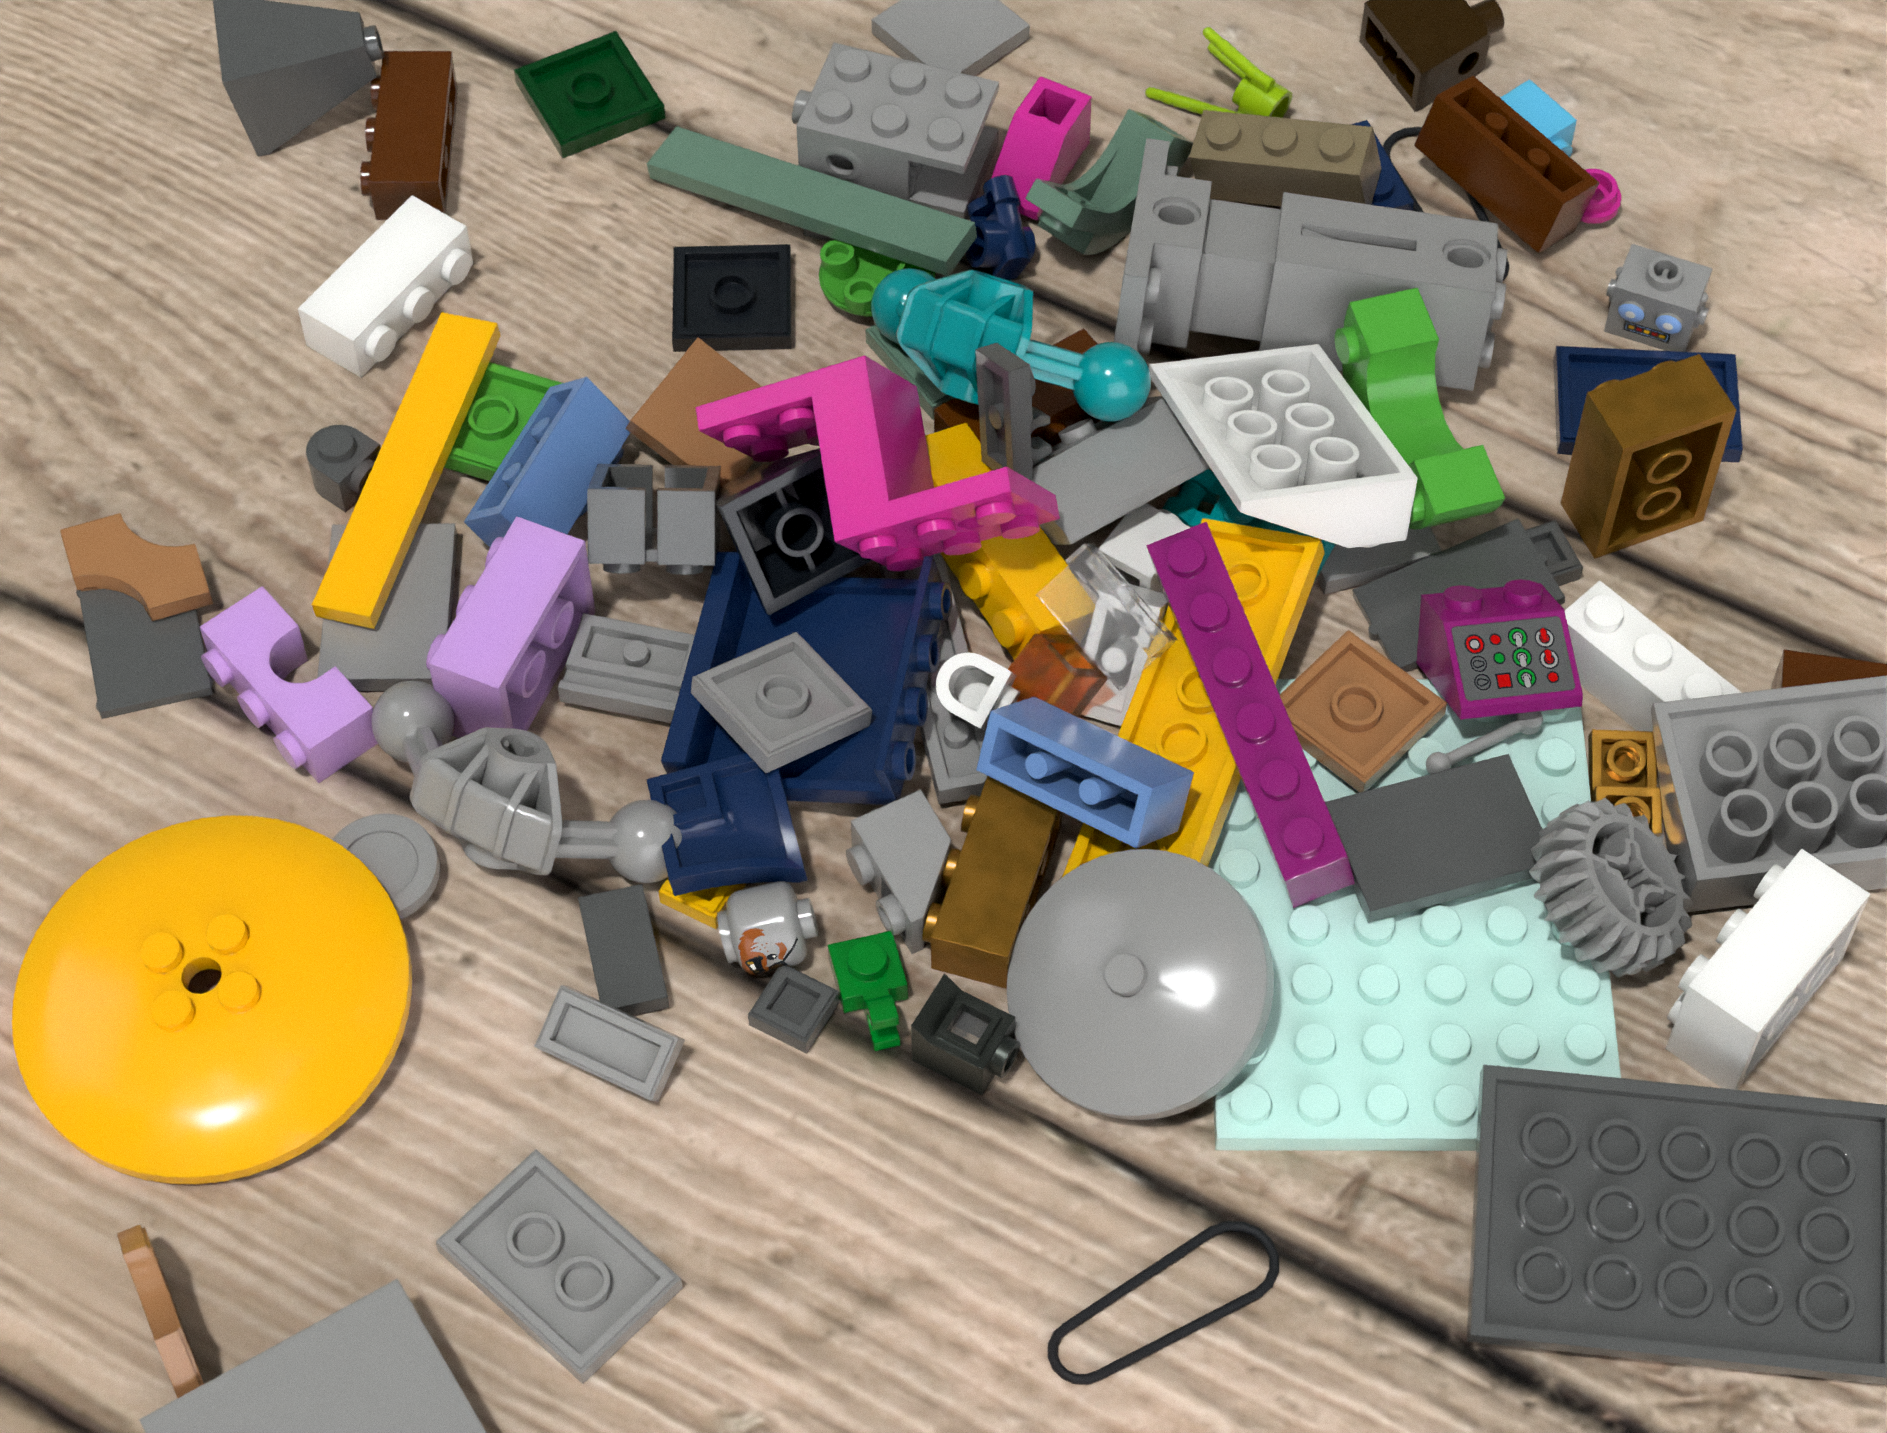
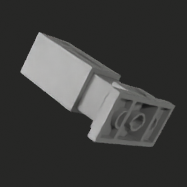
M1146 138L1123 274L1114 342L1126 344L1138 353L1149 354L1151 343L1187 348L1189 331L1260 341L1259 351L1319 344L1337 370L1343 371L1342 363L1335 348V331L1338 328L1344 327L1349 302L1418 288L1439 337L1435 355L1437 386L1473 391L1478 367L1489 369L1495 333L1491 332L1493 320L1501 319L1506 294V284L1502 283L1506 267L1507 249L1497 248L1498 223L1283 192L1281 209L1210 199L1212 181L1177 176V166L1166 165L1169 141Z

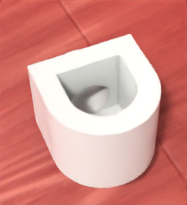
M960 653L951 657L942 665L936 679V692L942 705L951 713L985 732L990 712L1016 703L1020 696V691L1011 687L1017 675L976 653Z

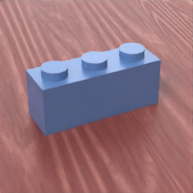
M588 377L550 387L464 520V523L489 547L497 537L504 538L516 516L568 534L577 518L587 512V489L597 464H617L624 454L622 446L630 434L625 428L630 421Z
M1031 697L990 712L976 769L1134 848H1139L1178 832L1194 774L1191 770L1036 697Z

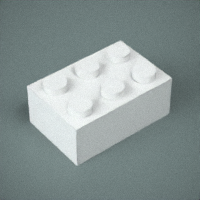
M1803 849L1797 853L1785 869L1778 864H1774L1755 890L1753 897L1759 900L1748 914L1741 909H1737L1725 923L1716 939V942L1722 946L1711 959L1700 954L1682 977L1678 988L1684 992L1677 999L1667 1016V1020L1672 1022L1674 1026L1665 1049L1721 1088L1737 1090L1843 959L1870 893Z

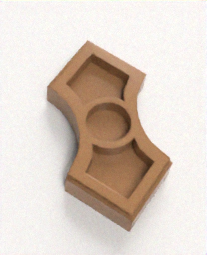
M121 513L60 530L77 590L108 589L129 595L143 605L151 621L213 604L195 544L163 546L148 542L128 528Z
M139 1224L117 1233L155 1344L176 1396L179 1398L203 1385L204 1382L147 1230Z

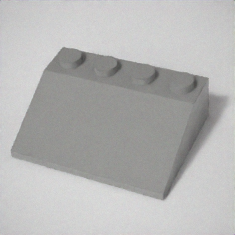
M1887 676L1653 703L1651 716L1666 846L1670 854L1678 855L1674 863L1678 872L1686 876L1683 891L1691 897L1694 903L1686 912L1756 904L1759 900L1753 897L1755 890L1774 864H1778L1785 869L1801 849L1864 890L1887 888Z

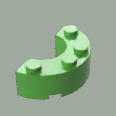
M1418 288L1349 302L1344 327L1338 328L1335 331V348L1342 363L1343 378L1418 478L1409 529L1414 530L1488 514L1497 510L1505 500L1484 446L1479 445L1464 449L1455 440L1446 423L1439 402L1435 378V355L1439 337Z

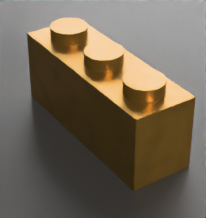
M989 776L986 778L980 796L970 794L961 822V832L967 833L961 850L951 848L942 875V886L948 887L943 904L934 902L931 904L923 928L922 940L931 943V969L1007 989V974L1015 940L1024 921L1036 904L1062 826L1063 812Z

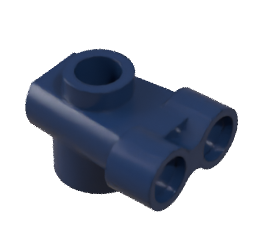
M1000 175L986 181L983 185L984 195L973 200L967 206L970 221L975 222L977 238L965 254L971 266L991 268L994 276L1012 280L1017 278L1031 261L1035 252V236L1030 227H1023L1018 208L1021 202L1013 177Z

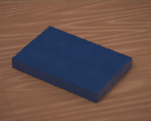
M1556 346L1553 364L1557 454L1572 455L1587 392L1594 390L1598 385L1614 379L1621 381L1647 372L1659 363L1670 360L1677 362L1700 354L1736 408L1721 462L1739 463L1743 446L1736 354Z

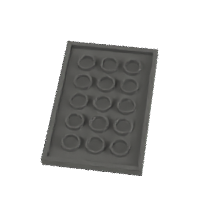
M1484 1064L1480 1071L1467 1342L1887 1385V1105Z

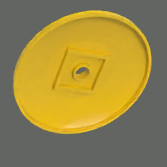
M226 815L177 823L127 843L91 867L65 891L37 929L25 953L13 997L12 1033L19 1070L29 1093L50 1124L78 1151L99 1164L122 1174L169 1184H205L250 1176L295 1158L323 1141L363 1105L380 1083L401 1042L409 1015L412 995V964L408 941L400 917L388 893L376 876L355 855L323 834L298 824L258 816ZM215 969L221 972L220 981L212 990L201 994L188 991L191 979L200 971Z

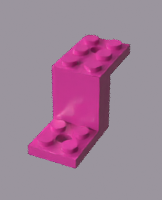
M865 355L695 407L700 432L724 443L726 447L734 448L752 457L757 462H772L783 459L789 455L788 449L801 445L819 446L835 542L859 553L862 558L871 559L886 566L887 570L890 571L915 569L922 566L924 556L941 552L947 555L968 554L979 550L982 547L981 541L1001 535L1007 539L1028 537L1040 531V524L1060 519L1056 495L1009 467H1003L934 487L917 386Z

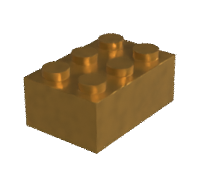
M1700 354L1677 362L1670 360L1659 363L1647 372L1621 381L1616 379L1609 380L1598 385L1594 390L1587 392L1560 504L1594 559L1703 521L1735 417L1736 408Z

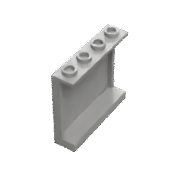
M398 1278L139 1419L145 1433H487Z

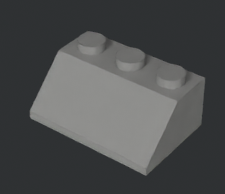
M1163 396L1148 397L1139 411L1124 420L1114 422L1101 420L1094 424L1092 418H1088L1063 429L1058 433L1062 442L1053 446L1052 452L1045 458L1032 460L1033 479L1031 481L1056 495L1060 517L1058 520L1040 524L1039 526L1053 545H1071L1210 467Z

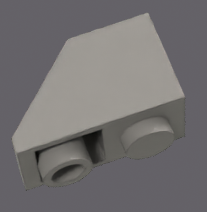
M920 789L851 820L852 848L846 850L847 861L858 883L862 886L870 883L879 898L876 900V909L886 931H890L893 936L900 934L911 954L923 950L926 941L922 940L926 916L933 902L938 904L941 902L946 888L942 886V875L951 850V838Z

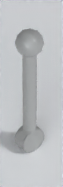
M1540 711L1518 713L1516 720L1446 754L1441 752L1432 753L1426 760V769L1429 774L1451 769V765L1519 732L1527 735L1535 734L1541 727L1543 716Z

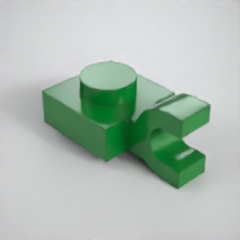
M887 931L829 944L828 958L835 984L839 991L843 1012L864 1010L874 1051L900 1046V1037L896 1026L899 1025V1016L894 1002L908 999V984L892 933Z

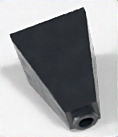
M820 448L763 464L720 487L716 503L760 604L767 615L782 609L872 561L871 559L862 558L859 553L836 543L834 540Z

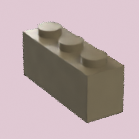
M1203 110L1189 156L1195 179L1212 181L1210 199L1280 207L1283 192L1371 205L1381 172L1373 127Z

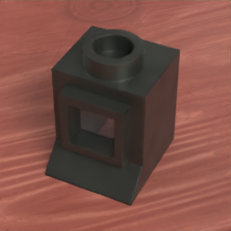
M944 973L911 1025L912 1061L983 1095L995 1075L1000 1078H1004L1018 1055L1020 1042L1015 1040V1016L962 991Z

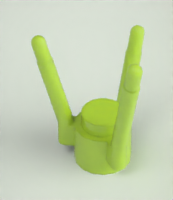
M1211 27L1203 29V36L1211 42L1208 45V51L1242 79L1232 98V102L1239 106L1237 112L1153 87H1148L1145 90V95L1148 98L1201 115L1203 110L1283 118L1292 100L1291 91L1275 82L1274 78L1259 70Z

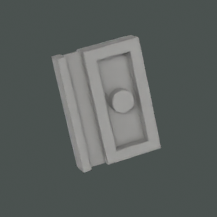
M583 613L566 662L564 678L560 680L558 685L559 699L561 702L671 723L695 635Z

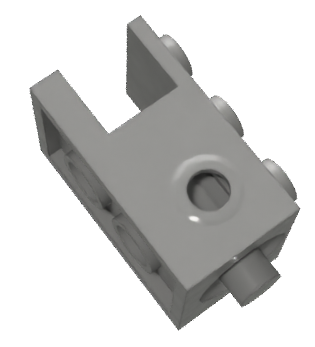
M833 43L812 92L800 90L793 105L792 122L797 124L798 165L967 220L969 216L967 206L976 199L998 145V128L985 126V122L999 91V82Z

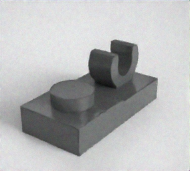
M998 343L975 349L982 462L993 470L1009 467L1031 480L1033 479L1032 460L1045 458L1052 452V447L1038 436L1031 438V434L1036 428L1050 424V416L1040 409L1032 407V396L1035 393L1036 385L1030 364Z

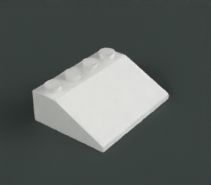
M1319 344L1149 364L1151 380L1239 512L1346 548H1370L1383 543L1405 541L1407 539L1418 478Z

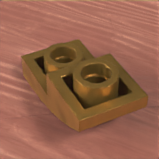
M1592 729L1588 735L1591 801L1597 802L1606 798L1614 806L1626 803L1633 817L1645 815L1648 819L1649 829L1654 834L1662 833V802L1660 788H1657V759L1654 733L1650 731Z

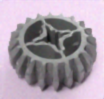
M1604 798L1597 802L1586 801L1581 805L1575 804L1561 812L1558 817L1549 821L1547 827L1539 832L1540 841L1531 848L1533 858L1537 863L1529 870V873L1540 884V888L1533 896L1546 906L1548 915L1544 921L1553 922L1560 931L1559 944L1569 942L1574 946L1575 957L1578 962L1590 959L1593 968L1598 974L1610 970L1619 978L1626 974H1637L1642 970L1647 972L1664 963L1665 958L1673 955L1677 948L1685 944L1684 932L1693 926L1686 911L1694 904L1691 897L1683 891L1686 876L1678 872L1674 863L1678 855L1670 854L1663 845L1664 834H1654L1649 829L1648 819L1645 815L1633 817L1626 803L1614 806L1609 800Z

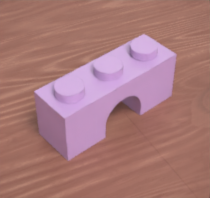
M263 586L200 626L207 652L201 655V659L207 671L221 687L228 683L233 686L240 694L237 696V700L242 710L256 727L260 728L266 724L276 735L273 739L277 749L292 768L297 769L303 765L312 777L320 783L378 744L372 731L371 718L373 707L336 666L309 682L291 683L284 680L290 672L307 662L308 658L299 626Z

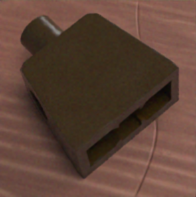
M1369 0L1364 3L1359 42L1411 108L1417 112L1433 103L1436 95L1470 76H1477L1482 72L1486 64L1490 34L1503 29L1504 15L1501 7L1495 0H1484L1471 6L1465 0Z

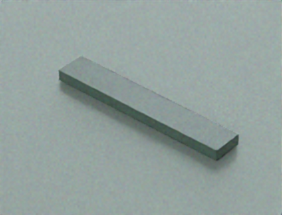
M677 126L647 162L651 179L946 276L951 274L977 238L975 222Z

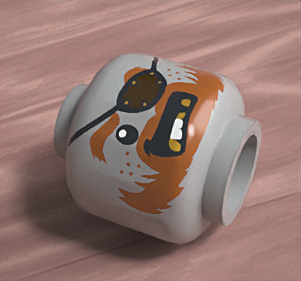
M777 881L738 890L728 898L726 910L717 913L720 937L727 961L729 963L738 961L741 968L748 974H759L776 970L778 967H782V965L794 966L801 963L807 955V939L818 937L817 922L811 899L798 900L794 889L785 881Z

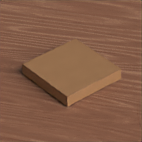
M697 338L633 416L625 429L672 465L721 466L722 486L745 474L755 461L752 457L734 448L726 447L724 443L700 432L695 407L762 386L700 338Z
M1350 630L1346 631L1280 694L1302 749L1360 793L1367 791L1445 715L1447 702Z

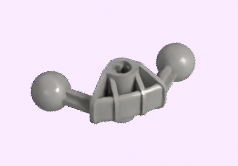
M405 681L388 688L377 700L371 718L372 731L378 745L384 752L399 761L409 762L414 775L410 793V801L417 813L458 838L465 854L473 862L492 869H512L535 875H548L552 870L555 858L609 859L614 869L631 881L654 883L668 878L661 846L668 840L671 833L676 849L682 840L681 831L678 827L674 826L673 815L678 813L670 806H665L654 800H638L618 810L610 822L562 820L556 762L547 743L536 734L514 728L484 727L449 742L454 730L453 709L449 702L434 690L433 685L422 681Z

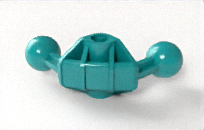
M906 268L894 271L884 277L873 293L871 313L878 330L889 340L898 343L941 392L952 397L978 404L975 349L994 343L1000 344L1030 364L1034 379L1071 389L1079 406L1088 415L1096 419L1114 422L1129 418L1141 409L1149 396L1151 375L1148 365L1140 353L1126 344L1104 342L1089 348L1081 354L1030 339L1033 322V291L1021 284L972 269L935 279L932 275L922 270Z

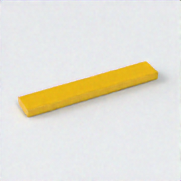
M441 312L312 602L316 617L375 629L501 335L497 323Z

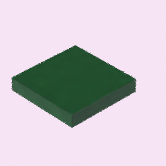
M617 31L514 69L517 86L562 159L666 119L664 104Z

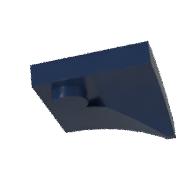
M742 753L646 779L651 800L658 801L665 806L668 805L678 813L674 814L673 818L674 826L678 827L682 834L680 845L676 849L672 833L668 840L661 845L674 896L736 884L777 881L800 883L808 881L779 768L765 773L747 753Z

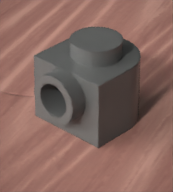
M331 425L317 431L310 438L306 447V456L313 485L317 493L346 513L359 499L381 449L380 444L359 430L347 425Z

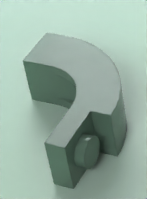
M1128 109L1103 154L1083 176L1072 183L1064 185L1036 178L1025 199L1043 210L1037 226L1084 255L1103 252L1123 240L1131 232L1146 138L1170 142L1166 165L1177 166V176L1188 159L1194 142L1155 118Z

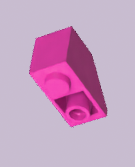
M1042 76L1038 78L1014 113L991 177L1000 175L1013 177L1021 202L1018 207L1019 212L1034 220L1039 219L1043 210L1025 198L1036 178L1062 184L1090 143L1092 96Z

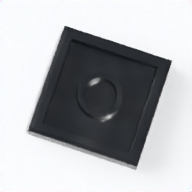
M791 245L674 247L673 352H686L697 338H700L715 351L792 349Z

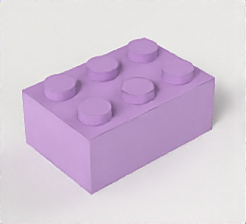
M516 516L504 538L499 536L493 541L486 557L483 573L475 586L468 585L464 589L458 601L456 618L446 634H439L434 639L427 655L426 666L430 670L434 690L441 694L453 709L454 730L452 736L461 738L484 727L514 728L525 731L529 729L567 662L583 613L594 615L596 612L584 540Z

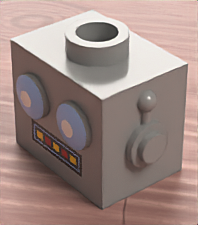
M1632 244L1623 267L1616 269L1617 277L1616 279H1611L1606 292V296H1609L1611 304L1604 332L1665 351L1685 352L1694 328L1698 329L1699 324L1704 325L1709 308L1705 307V302L1708 300L1706 290L1712 268Z

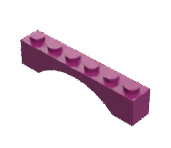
M1207 522L1146 545L1163 593L1219 722L1293 908L1355 884L1344 846Z

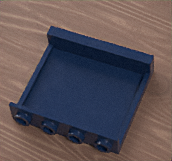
M717 552L715 566L711 574L661 758V763L666 773L746 753L691 694L692 677L797 632L872 709V716L869 727L779 767L787 801L887 805L900 799L904 780L910 781L915 771L916 754L913 741L917 726H923L927 718L928 697L925 688L929 673H935L939 666L940 643L938 632L941 620H948L952 607L950 584L942 581L934 557L924 556L919 579L840 577L782 609L767 615L760 604L738 552Z

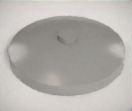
M1131 849L1097 857L1070 871L1053 884L1035 904L1024 921L1015 940L1007 974V1003L1009 1014L1015 1016L1014 1034L1016 1040L1020 1042V1048L1036 1073L1055 1091L1079 1106L1101 1115L1126 1120H1150L1179 1114L1205 1102L1226 1087L1240 1073L1259 1045L1271 1012L1274 992V971L1269 943L1258 917L1245 898L1229 882L1202 863L1180 854L1153 849Z

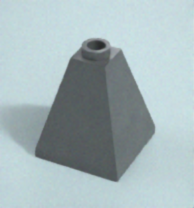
M213 0L222 83L258 157L272 153L377 77L375 61L384 59L382 41L376 25L365 27L359 12L268 0Z

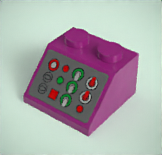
M1518 579L1507 582L1504 587L1476 589L1470 586L1458 585L1445 589L1444 593L1421 595L1416 663L1460 720L1582 707L1583 692L1565 611L1541 583Z

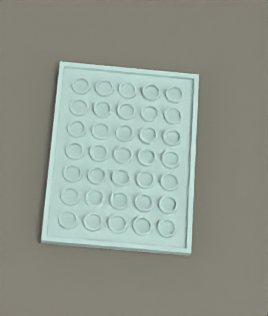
M1278 679L1276 688L1279 695L1296 679ZM1416 679L1445 701L1429 679ZM1447 703L1445 715L1368 790L1429 775L1426 769V760L1432 753L1441 752L1446 754L1516 720L1517 714L1460 720ZM1581 707L1540 711L1543 721L1537 733L1527 735L1519 732L1451 765V769L1509 754L1542 829H1544L1549 821L1558 817L1561 812L1575 804L1581 805L1586 801L1591 802ZM1303 750L1325 802L1360 793ZM1240 779L1208 867L1229 882L1245 898L1258 917L1271 951L1274 971V992L1271 1012L1259 1045L1240 1073L1226 1087L1213 1096L1215 1150L1476 1151L1480 1071L1484 1064L1621 1078L1610 971L1598 974L1593 968L1590 959L1577 961L1573 945L1569 942L1559 944L1560 931L1553 922L1544 921L1548 915L1546 906L1533 896L1540 888V884L1534 878L1368 923L1353 885L1293 908L1242 779Z

